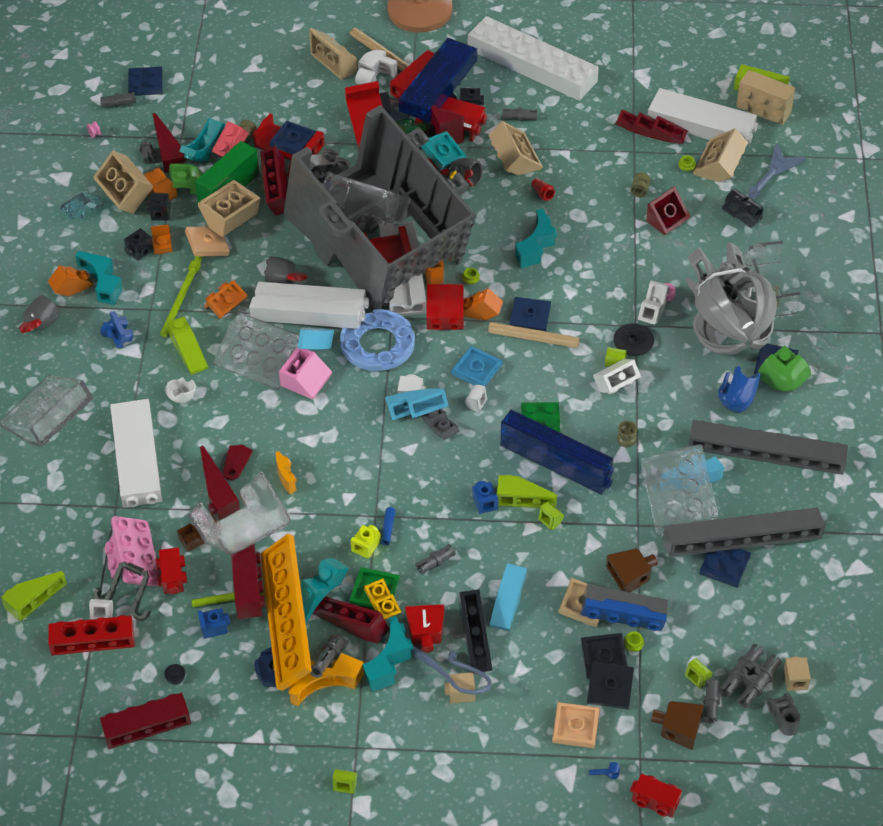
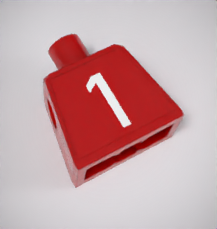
M444 604L405 606L406 623L412 644L421 645V651L424 653L432 652L434 650L433 644H440L442 642L445 619Z

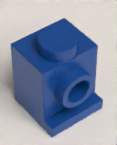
M479 481L475 486H472V497L479 514L498 510V496L491 482Z
M222 608L206 612L198 611L204 639L228 633L227 625H230L228 612L223 613Z

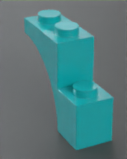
M208 118L198 137L188 145H181L179 152L184 153V157L199 163H202V160L209 162L212 150L226 124Z
M543 208L536 210L537 227L527 239L515 243V258L520 268L541 263V255L544 254L543 248L555 245L557 231L555 227H552L548 214H545Z
M78 251L75 255L78 268L91 273L98 281L95 289L97 301L115 305L123 288L121 277L112 275L114 271L112 258Z
M334 558L321 560L314 578L302 580L300 584L306 625L322 599L331 590L342 584L349 569L348 566Z
M396 615L388 618L390 637L385 648L377 657L363 664L365 677L372 692L396 684L394 675L397 674L394 665L412 659L410 651L413 650L410 638L406 639L404 635L406 634L403 622L399 623Z

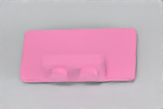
M113 516L111 519L113 535L105 544V553L108 558V569L110 570L111 578H114L119 563L126 561L127 563L130 562L144 568V571H148L150 578L147 586L158 587L157 575L160 574L156 567V556L148 522L146 520ZM123 568L121 575L125 583L141 584L143 575L139 576Z

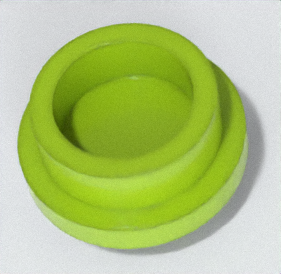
M685 155L679 160L678 166L683 171H692L696 167V162L692 156Z
M466 268L462 273V281L466 284H475L480 279V274L475 268Z
M633 631L624 637V647L627 650L637 652L643 648L644 638L640 633Z

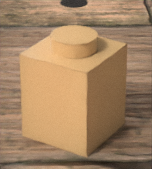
M794 656L786 658L783 670L787 691L808 690L811 678L807 657L800 658Z
M473 672L448 674L459 687L475 690ZM449 682L444 683L445 696H449L450 704L475 701V695L459 692Z

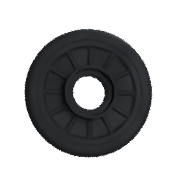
M631 323L618 328L614 334L613 341L616 348L627 350V355L639 356L651 350L654 345V336L647 327ZM636 337L638 341L632 342L629 338Z

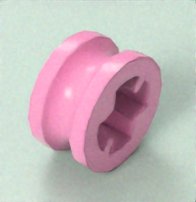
M96 121L92 122V125L87 124V130L92 138H95L96 135H101V130Z
M664 283L669 285V293H667L665 301H671L675 297V287L670 283Z

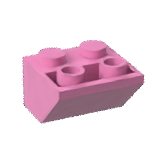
M297 347L279 371L280 386L313 400L331 376L332 371L315 352Z

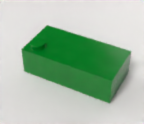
M242 141L236 144L195 181L197 201H202L233 180L244 187L251 183L259 175L257 149Z

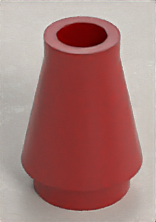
M538 178L532 181L531 186L541 200L549 201L554 197L555 190L552 185Z

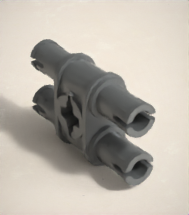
M753 644L746 655L739 657L738 663L728 672L727 680L719 688L722 695L727 691L726 697H730L738 685L745 688L746 690L737 699V702L740 706L745 702L743 708L746 709L749 708L756 696L762 695L763 689L773 680V673L782 664L779 657L774 661L776 655H771L763 667L755 663L764 653L761 646L756 650L758 644Z

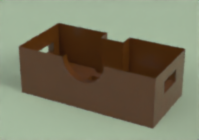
M212 512L198 519L197 524L192 525L190 523L176 530L178 539L187 552L222 535L221 525Z

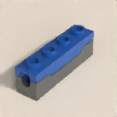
M587 584L583 594L581 616H586L590 619L606 620L610 623L626 624L631 627L647 628L651 631H662L667 620L668 600Z

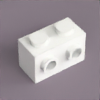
M623 359L594 374L593 377L600 392L613 394L619 388L634 383V380L640 378L641 375L634 359Z

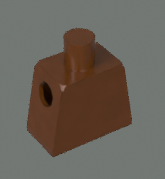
M637 548L609 554L606 559L607 570L619 589L625 592H632L647 583L651 577V568L658 565L654 554L644 557Z
M670 701L666 712L653 710L651 722L662 725L661 736L693 750L704 705Z

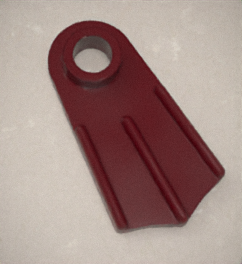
M243 444L230 445L223 469L224 478L230 481L238 479L253 454V450Z

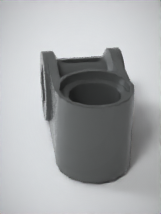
M785 693L782 697L767 699L768 710L775 719L780 731L787 736L795 735L798 732L801 716L791 695Z

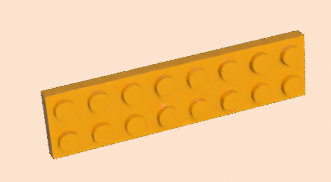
M289 533L260 553L276 689L284 691L312 672L294 536Z

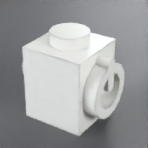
M413 374L400 376L398 394L426 389V386H423V378Z

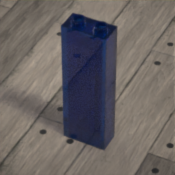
M447 38L400 96L399 111L429 123L431 121V107L441 108L477 62L478 48Z
M512 409L501 421L500 446L601 495L605 489L611 487L614 471L612 457Z

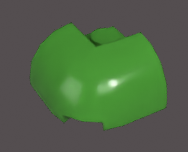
M170 164L168 173L173 188H189L190 194H196L195 181L203 174L196 165Z
M785 345L774 355L771 354L758 370L760 379L775 391H794L811 376V370L807 362L800 354L796 356Z

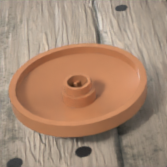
M389 0L388 16L397 27L403 30L429 32L444 26L452 16V0Z

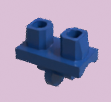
M116 311L110 312L111 319L103 323L100 333L103 337L113 338L116 347L122 348L124 342L132 341L134 334L132 329H127L128 320L126 316L118 317Z

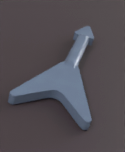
M776 144L769 171L754 187H750L748 197L753 199L759 196L760 190L774 175H778L803 163L805 157L784 158L780 146Z

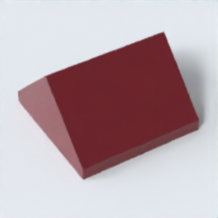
M432 106L431 124H433L432 131L434 134L438 135L447 131L457 144L463 143L464 116Z
M675 186L655 198L647 206L646 222L663 235H666L691 217Z

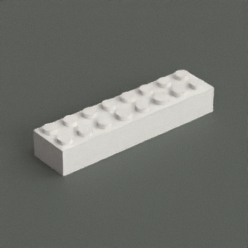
M486 16L468 34V50L580 101L598 82V66Z

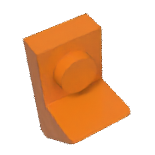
M169 224L151 226L154 253L173 252Z

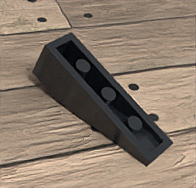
M480 589L459 592L458 602L470 666L481 672L493 671Z

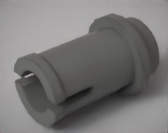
M147 141L142 142L139 149L143 155V162L148 164V158L149 164L154 162L153 145Z

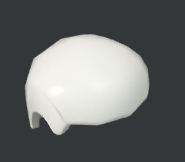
M181 377L178 380L169 381L165 392L172 401L184 404L193 398L196 384L193 380L186 382Z

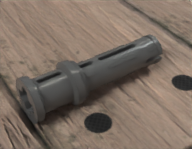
M331 635L328 642L323 645L321 655L311 666L312 672L310 674L313 677H321L330 662L337 659L340 651L345 648L346 641L341 635Z

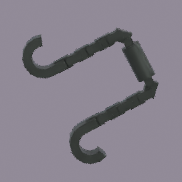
M124 561L119 563L106 597L103 599L101 597L102 590L95 588L94 598L102 600L113 599L123 568L139 576L143 575L140 588L131 607V614L136 620H145L150 616L151 611H144L143 615H140L138 608L150 578L149 573L144 571V568Z

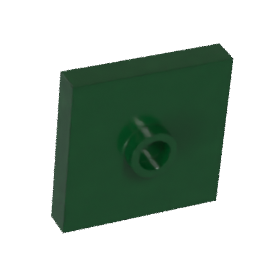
M413 119L395 121L405 134L412 132L418 127L423 132L431 131L433 124Z

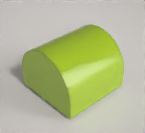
M608 347L605 366L609 367L626 359L627 350Z
M546 502L540 506L538 519L550 530H554L562 522L564 514L551 503Z
M695 658L688 663L685 676L700 689L706 684V680L711 679L713 672Z
M335 769L332 777L333 791L354 794L357 772Z

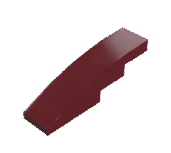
M623 109L620 111L615 125L642 136L683 144L688 130L658 115L656 119H653L639 112L638 116Z

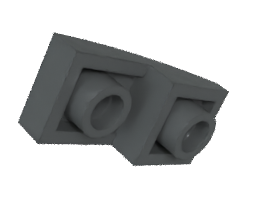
M442 409L421 415L430 429L442 440L459 432L458 425L449 420L446 412Z

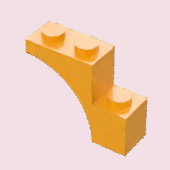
M341 653L339 658L333 661L331 668L327 667L321 677L316 678L309 673L290 686L288 694H290L291 704L299 706L309 694L324 687L345 686L356 689L364 675V662Z

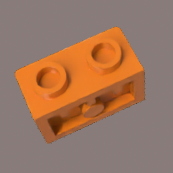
M234 280L230 283L225 282L218 288L220 291L216 294L212 292L205 299L207 302L204 308L210 307L222 319L243 302L248 295Z

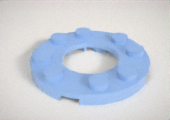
M374 309L373 312L365 314V319L361 321L359 329L343 328L340 335V343L344 356L353 365L372 372L385 371L401 365L411 356L415 346V334L409 321L400 314L389 310ZM381 328L390 331L395 336L396 343L390 351L375 354L374 352L368 353L361 347L360 338L368 330Z

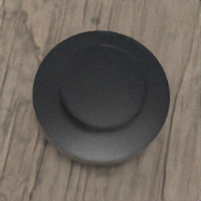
M172 664L166 668L164 675L169 683L176 685L184 680L186 673L183 666Z

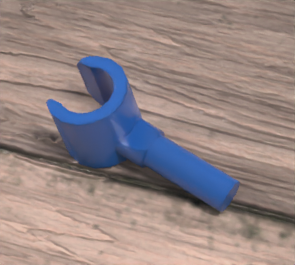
M611 762L608 769L589 770V775H607L611 779H616L621 770L619 768L620 765L616 762Z

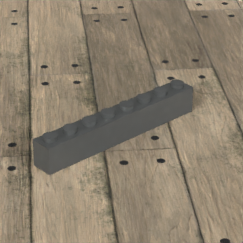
M693 420L688 450L843 475L848 445Z
M818 507L666 525L662 540L668 556L674 557L822 539L826 524Z

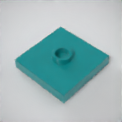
M447 131L430 137L429 141L421 146L439 170L448 168L458 158H467L466 154Z

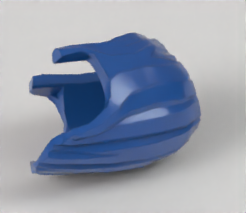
M737 366L735 367L731 384L728 382L730 372H726L723 383L718 389V397L721 403L733 413H741L748 409L755 397L760 380L759 372L748 378L742 374L741 367Z

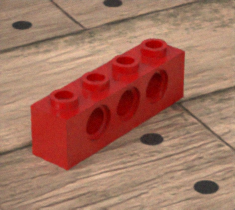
M120 615L110 618L99 617L90 620L79 619L70 622L58 621L48 624V645L51 656L134 648L135 638L132 615Z

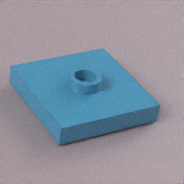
M470 346L452 368L451 375L474 386L481 385L486 387L503 365V361Z

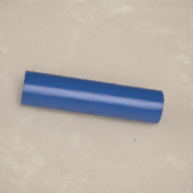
M387 507L385 511L380 540L382 545H389L391 541L396 511L392 507Z

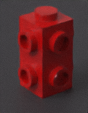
M179 547L159 550V558H156L157 570H161V575H157L158 586L163 587L164 594L184 592L183 584L187 583L186 571L182 572V567H186L184 555H180Z
M642 773L638 781H633L630 792L633 793L632 802L637 806L649 808L660 816H668L670 818H673L682 795V790L674 784H666L652 775Z

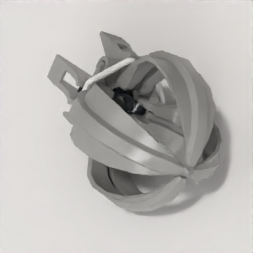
M727 242V262L721 263L718 269L714 268L702 249L698 247L688 256L697 274L698 282L696 283L689 278H686V281L695 295V306L698 309V313L695 316L693 328L699 341L705 348L719 355L737 354L747 347V344H745L747 341L752 351L754 349H761L768 343L769 336L774 328L773 318L776 314L777 300L775 292L772 290V285L766 277L752 272L751 269L745 266L739 247L733 243ZM701 261L704 263L706 273L698 265ZM752 287L755 288L756 301L750 299ZM715 329L723 335L742 343L719 345L715 337Z

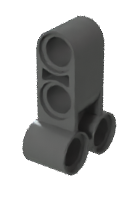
M326 148L323 154L311 155L309 170L316 178L335 177L347 170L350 162L339 157L337 151Z

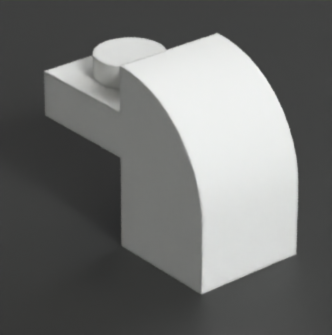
M373 50L367 52L358 61V70L364 68L375 72L376 76L379 72L392 77L397 75V61L386 57V51Z
M653 280L650 281L646 299L641 304L638 320L654 325L658 323L666 305L665 300L669 285Z

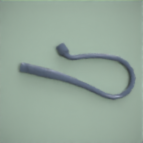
M413 646V650H410L412 655L439 672L459 692L475 695L487 692L491 688L492 681L488 675L472 666L455 661L457 656L455 651L449 652L448 661L486 679L488 683L485 688L468 690L459 687L431 657Z

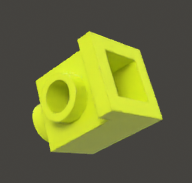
M362 525L355 537L351 538V551L369 559L380 543L379 530L373 525L368 527Z

